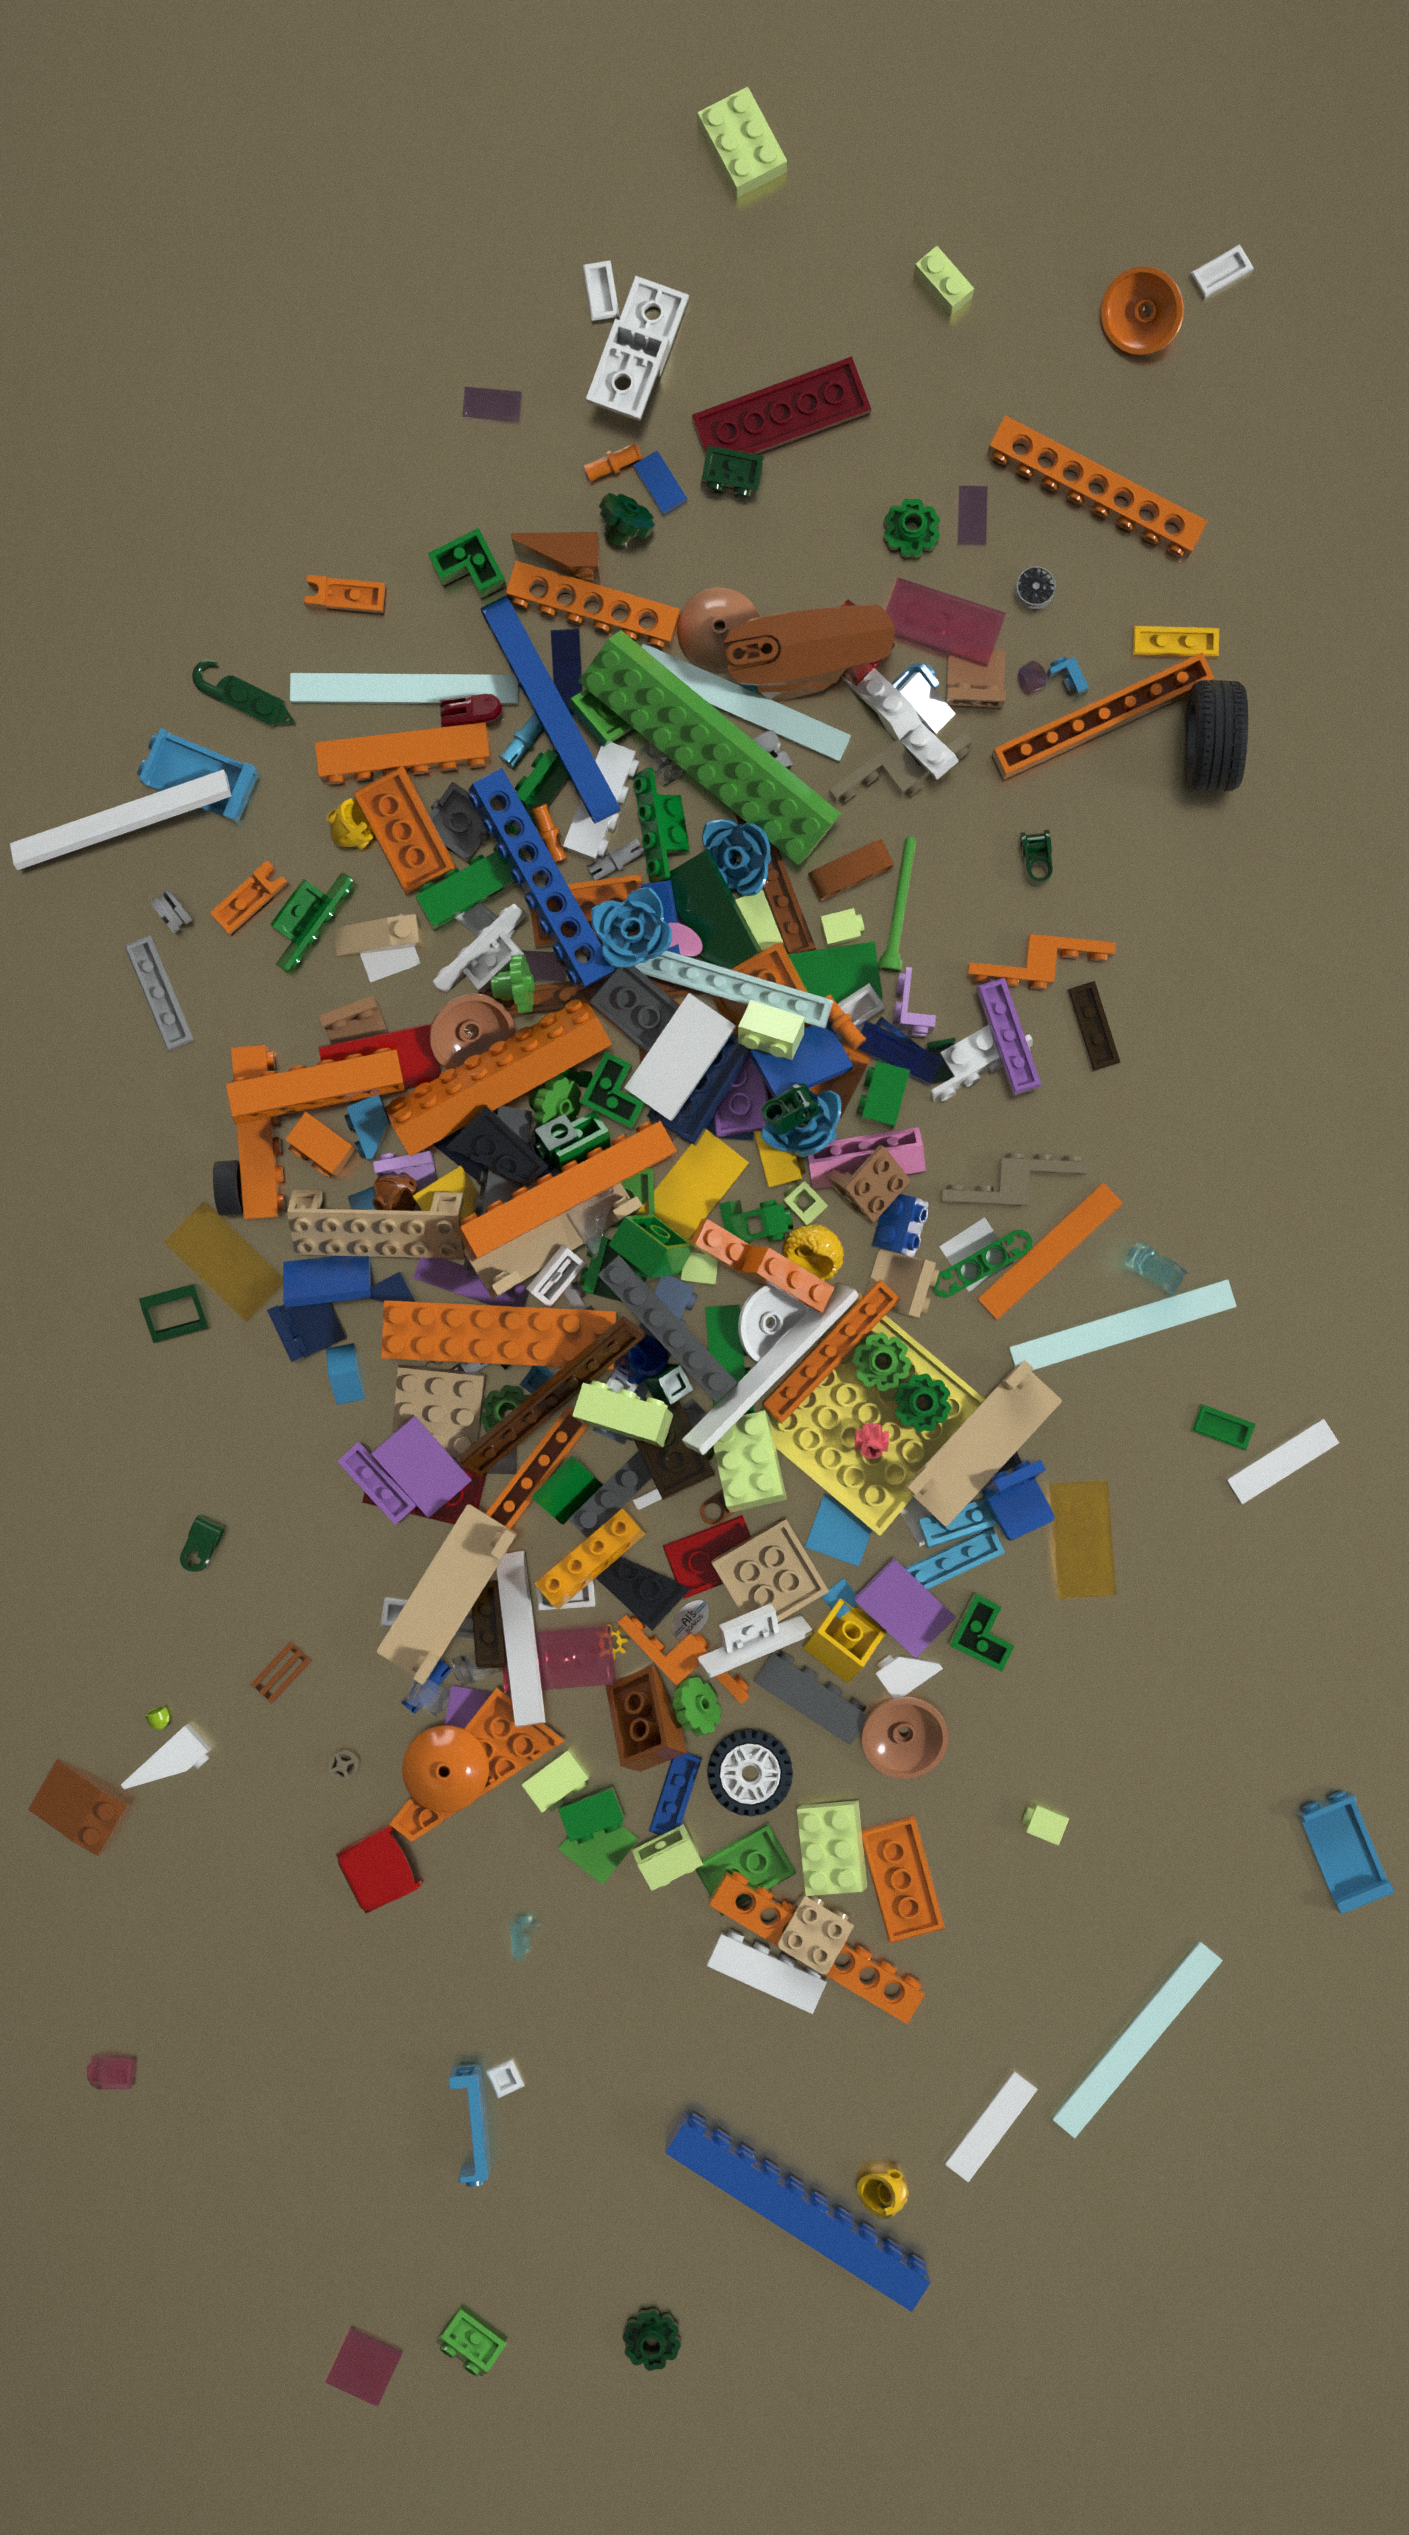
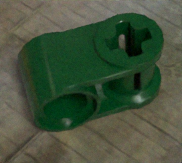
M1044 830L1043 833L1029 835L1021 832L1020 848L1026 881L1034 887L1044 886L1048 883L1053 871L1050 831ZM1042 866L1046 870V876L1042 878L1035 877L1032 874L1031 868Z
M798 1083L793 1085L787 1091L763 1104L761 1115L772 1133L776 1135L785 1134L801 1123L811 1120L819 1113L820 1106L809 1095L810 1090L807 1084ZM781 1114L779 1118L773 1119L776 1115Z
M198 1515L191 1526L188 1539L180 1554L182 1567L192 1572L204 1570L208 1566L214 1550L223 1536L225 1526ZM198 1552L197 1557L201 1559V1562L199 1564L194 1563L191 1566L192 1560L189 1559V1555Z

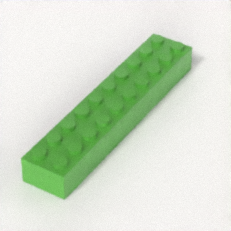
M622 630L606 641L578 680L580 684L747 823H753L762 828L768 840L797 865H800L811 854L840 817L841 813Z

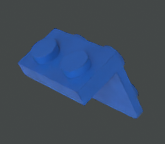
M1029 1460L1014 1467L1015 1472L1007 1474L1006 1471L996 1474L990 1478L992 1483L982 1490L1005 1537L1010 1541L1041 1528L1055 1519V1515L1036 1481V1478L1046 1471L1041 1460L1030 1464Z

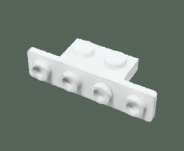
M516 904L503 909L490 926L480 931L475 941L463 948L458 953V957L449 966L442 968L438 972L437 977L432 981L435 987L447 993L466 975L474 986L484 993L491 986L492 976H498V973L506 972L510 968L511 956L524 954L509 937L508 933L527 916V913Z
M989 1025L940 1052L954 1077L930 1091L931 1098L934 1102L939 1099L945 1101L956 1094L955 1090L963 1085L969 1087L977 1083L981 1079L980 1076L989 1070L991 1073H994L1003 1068ZM1028 1034L1025 1038L1029 1050H1031L1030 1047L1033 1045V1039Z
M768 1604L720 1624L719 1630L723 1647L698 1657V1662L707 1676L712 1678L807 1638L813 1634L812 1628L802 1615H797L778 1623L775 1608L772 1604Z

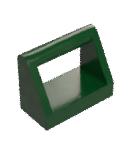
M191 1284L139 1298L153 1343L209 1329V1322L198 1284ZM193 1298L199 1320L157 1331L152 1312L153 1308Z

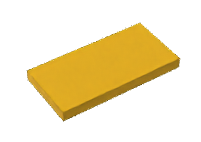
M706 1129L696 1146L691 1144L654 1190L655 1215L685 1239L689 1240L695 1233L701 1219H706L748 1166L749 1162ZM648 1199L635 1215L649 1214Z

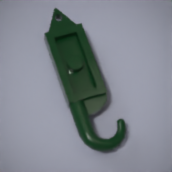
M211 659L203 660L194 667L192 681L201 692L271 728L274 725L295 724V721L284 706V700L235 676L229 675L224 677L217 686L204 681L201 676L203 669L207 666H218L217 661ZM290 717V720L285 721V718Z

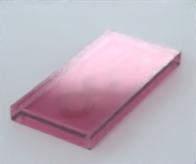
M899 577L886 609V613L895 627L894 637L984 667H988L1006 615L1005 612Z
M611 1626L535 1632L542 1690L616 1684ZM503 1635L505 1667H502L504 1692L511 1693L505 1637Z

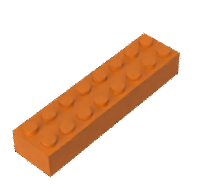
M586 998L574 999L558 1012L546 1014L540 1019V1022L531 1027L519 1029L515 1036L510 1039L494 1043L489 1050L480 1055L469 1057L459 1067L447 1069L440 1074L439 1078L430 1083L420 1084L412 1093L404 1097L400 1096L393 1099L385 1107V1111L394 1131L411 1157L465 1127L486 1105L494 1111L612 1044Z
M384 1300L381 1358L564 1367L617 1322V1311ZM613 1363L608 1369H614L615 1363Z

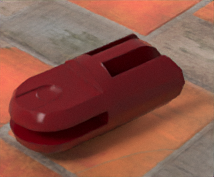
M487 693L440 700L441 727L494 721L501 715L502 705L500 700L495 695Z

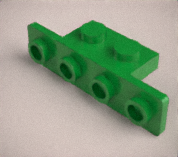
M554 748L552 751L548 749L545 754L540 752L531 765L534 768L528 778L524 775L515 787L517 795L534 825L536 823L530 809L545 803L549 805L569 778ZM504 825V827L517 835V829L513 825Z
M646 768L634 775L633 788L636 793L638 818L640 819L642 844L647 862L646 870L649 875V881L658 882L670 878L667 853L683 854L690 849L681 795H658L653 768Z
M342 872L326 894L307 880L302 879L270 924V926L292 941L277 961L276 965L287 972L299 963L302 957L301 952L306 945L314 942L318 935V928L323 922H327L332 917L335 911L334 906L339 899L345 898L352 887L350 884L353 881L352 877Z

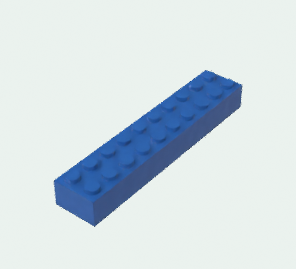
M684 2112L666 2141L665 2153L904 2308L911 2312L914 2310L931 2283L928 2269L925 2267L926 2263L913 2254L911 2257H908L901 2252L902 2247L893 2240L887 2239L885 2242L876 2236L878 2232L868 2224L863 2223L860 2226L852 2220L853 2216L843 2208L838 2207L836 2210L827 2204L829 2200L815 2191L813 2194L803 2189L804 2184L795 2177L789 2176L787 2179L778 2173L780 2169L768 2160H765L764 2163L754 2157L755 2152L743 2144L740 2147L730 2142L731 2137L722 2130L716 2129L714 2132L705 2126L707 2122L695 2113H692L690 2116Z

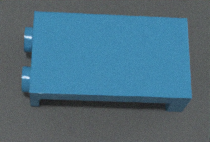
M160 728L158 734L154 733L148 749L151 750L147 760H142L138 768L137 775L140 776L139 781L143 785L160 792L224 769L228 777L232 796L199 808L237 823L259 773L258 769L246 762L243 764L170 734L165 729Z
M1340 1791L1329 1796L1330 1801L1319 1804V1801L1310 1803L1303 1807V1812L1297 1814L1335 1908L1340 1914L1395 1893L1391 1882L1387 1880L1356 1804L1357 1799L1351 1792L1346 1794V1791Z
M482 2065L453 2067L449 2076L450 2089L467 2088L474 2154V2164L463 2165L458 2179L459 2183H466L468 2187L483 2185V2181L488 2180L491 2171Z

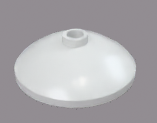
M760 1286L747 1298L740 1312L738 1334L743 1349L752 1360L758 1363L811 1308L774 1286ZM769 1317L770 1322L768 1326H766V1320Z

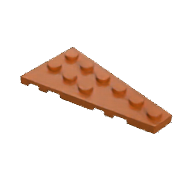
M496 1687L464 1728L481 1742L489 1761L488 1780L479 1797L565 1741V1739L544 1723L515 1727L512 1698L498 1687ZM442 1766L439 1768V1773L442 1776H448L450 1770L448 1767ZM411 1796L389 1825L413 1842L458 1811L449 1813L432 1811L417 1803Z

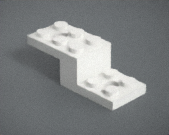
M635 276L620 320L615 319L586 397L587 403L638 421L641 420L656 376L660 377L689 300L688 294ZM649 307H657L661 311V315L656 320H649L644 313ZM627 377L631 381V385L626 390H619L614 385L616 379Z

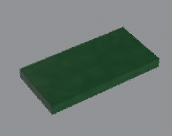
M709 850L701 852L670 871V878L666 880H671L675 907L685 926L692 929L701 939L702 951L700 955L704 962L732 969L762 952Z

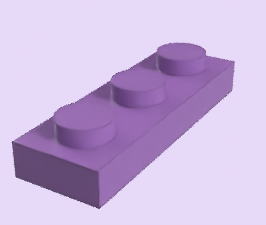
M360 1442L356 1443L337 1461L394 1525L398 1524L417 1506Z

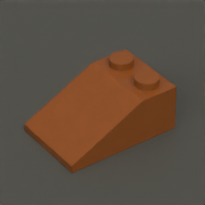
M598 532L511 533L514 552L560 574L591 583L594 582V579H600Z
M654 1666L605 1685L621 1767L642 1772L687 1753L682 1726L677 1720L672 1703Z
M57 1759L28 1810L72 1842L98 1856L104 1852L132 1802Z

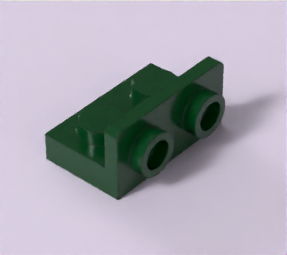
M708 445L700 482L706 483L705 488L722 491L723 487L734 489V494L750 497L751 492L756 493L758 491L764 456Z

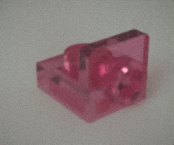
M91 2057V2064L87 2066V2079L90 2081L91 2086L98 2090L132 2089L133 2059Z

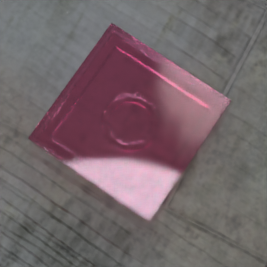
M350 2327L325 2383L378 2407L403 2351Z

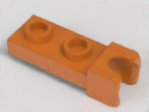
M317 575L306 576L308 585L319 589L316 595L304 597V605L308 608L383 613L385 583L327 578L326 576Z
M269 861L264 862L253 872V875L210 912L229 935L288 885L284 877H279L273 882L268 881V875L273 870V865Z

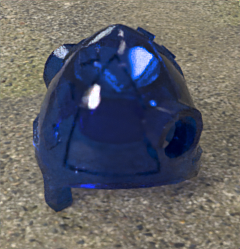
M645 1335L642 1340L616 1361V1366L627 1376L629 1383L639 1384L643 1382L644 1378L662 1372L667 1365L668 1356L665 1348L659 1341Z

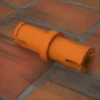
M633 442V444L613 453L611 450L606 452V456L585 464L584 468L590 481L593 482V480L613 471L616 474L620 472V468L643 458L636 442Z
M545 803L530 809V812L533 815L539 835L554 862L567 858L558 836V833H560L559 828L554 826L547 807L548 805Z
M831 994L825 997L834 1000ZM834 1000L828 1020L832 1024L831 1028L833 1031H838L853 1051L864 1043L867 1038L853 1024L850 1014H845Z

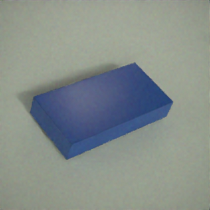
M658 450L633 465V468L663 515L687 501L686 495Z

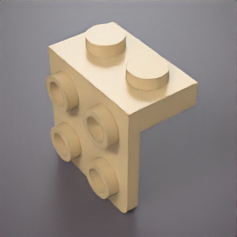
M880 1249L866 1293L881 1279L900 1298L891 1311L918 1319L921 1313H927L931 1298L926 1297L929 1286H935L939 1270L934 1269L935 1262L920 1260L886 1249Z
M799 1896L794 1905L797 1909L780 1937L777 1946L783 1952L818 1973L827 1974L854 1925L847 1921L849 1917L836 1909H833L831 1912L824 1908V1902L815 1896Z

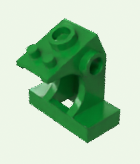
M776 1199L759 1203L760 1209L748 1212L742 1211L740 1200L719 1204L725 1230L748 1244L751 1241L766 1237L768 1243L785 1239L784 1234H788L789 1229L794 1228L790 1208H784L783 1203L777 1204ZM760 1215L763 1232L750 1235L747 1219Z

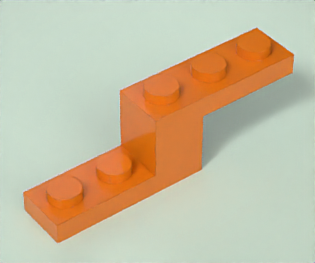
M1030 934L1027 939L1025 968L969 962L966 977H972L973 982L982 984L989 983L990 979L998 980L1005 978L1007 986L1017 987L1018 982L1030 983L1029 988L1047 989V985L1052 986L1054 983L1057 952H1062L1061 957L1078 958L1079 954L1090 955V960L1107 961V957H1112L1115 954L1116 943Z
M701 1219L690 1242V1245L753 1283L774 1286L819 1313H823L835 1288L771 1248L751 1246L708 1219Z
M626 1613L617 1622L676 1686L699 1665L698 1657L710 1652L707 1649L710 1646L708 1641L700 1633L695 1636L690 1632L665 1655L662 1651L666 1647L656 1636L649 1638L643 1631L646 1626L636 1615L630 1617ZM726 1671L715 1676L740 1704H743L750 1697V1694L747 1692L750 1687L739 1675L734 1678Z

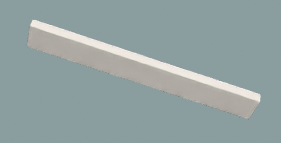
M223 769L10 843L13 865L17 870L231 797L227 774Z
M837 1282L833 1286L835 1288L823 1313L811 1309L682 1439L686 1447L704 1455L860 1297L857 1291Z

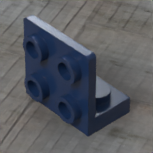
M330 1302L287 1308L283 1304L281 1306L276 1305L267 1310L291 1362L296 1363L346 1338L345 1332Z

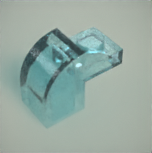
M1138 1240L1136 1245L1130 1249L1124 1264L1127 1266L1126 1269L1134 1275L1174 1296L1187 1274V1271L1177 1262L1159 1254L1141 1240Z

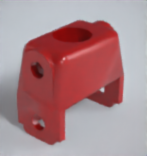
M387 1825L369 1834L362 1840L335 1854L338 1859V1865L358 1905L364 1910L365 1914L415 1891L423 1884L421 1879L414 1882L406 1856L389 1833L394 1829L391 1825Z

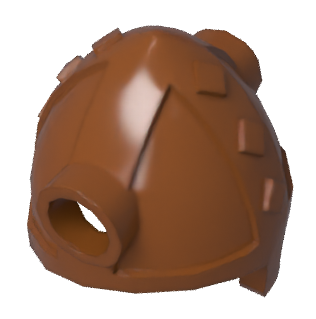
M405 1172L379 1176L374 1181L375 1198L372 1200V1205L376 1210L414 1211L416 1203L412 1195L418 1192L416 1180Z

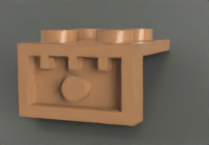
M949 648L946 689L947 705L1003 708L1006 690H1004L1006 652L1004 650Z
M373 996L319 1015L322 1027L326 1029L331 1044L388 1032L376 999Z
M879 1145L853 1175L848 1172L842 1174L833 1169L826 1176L850 1208L873 1223L910 1183V1178L882 1145Z

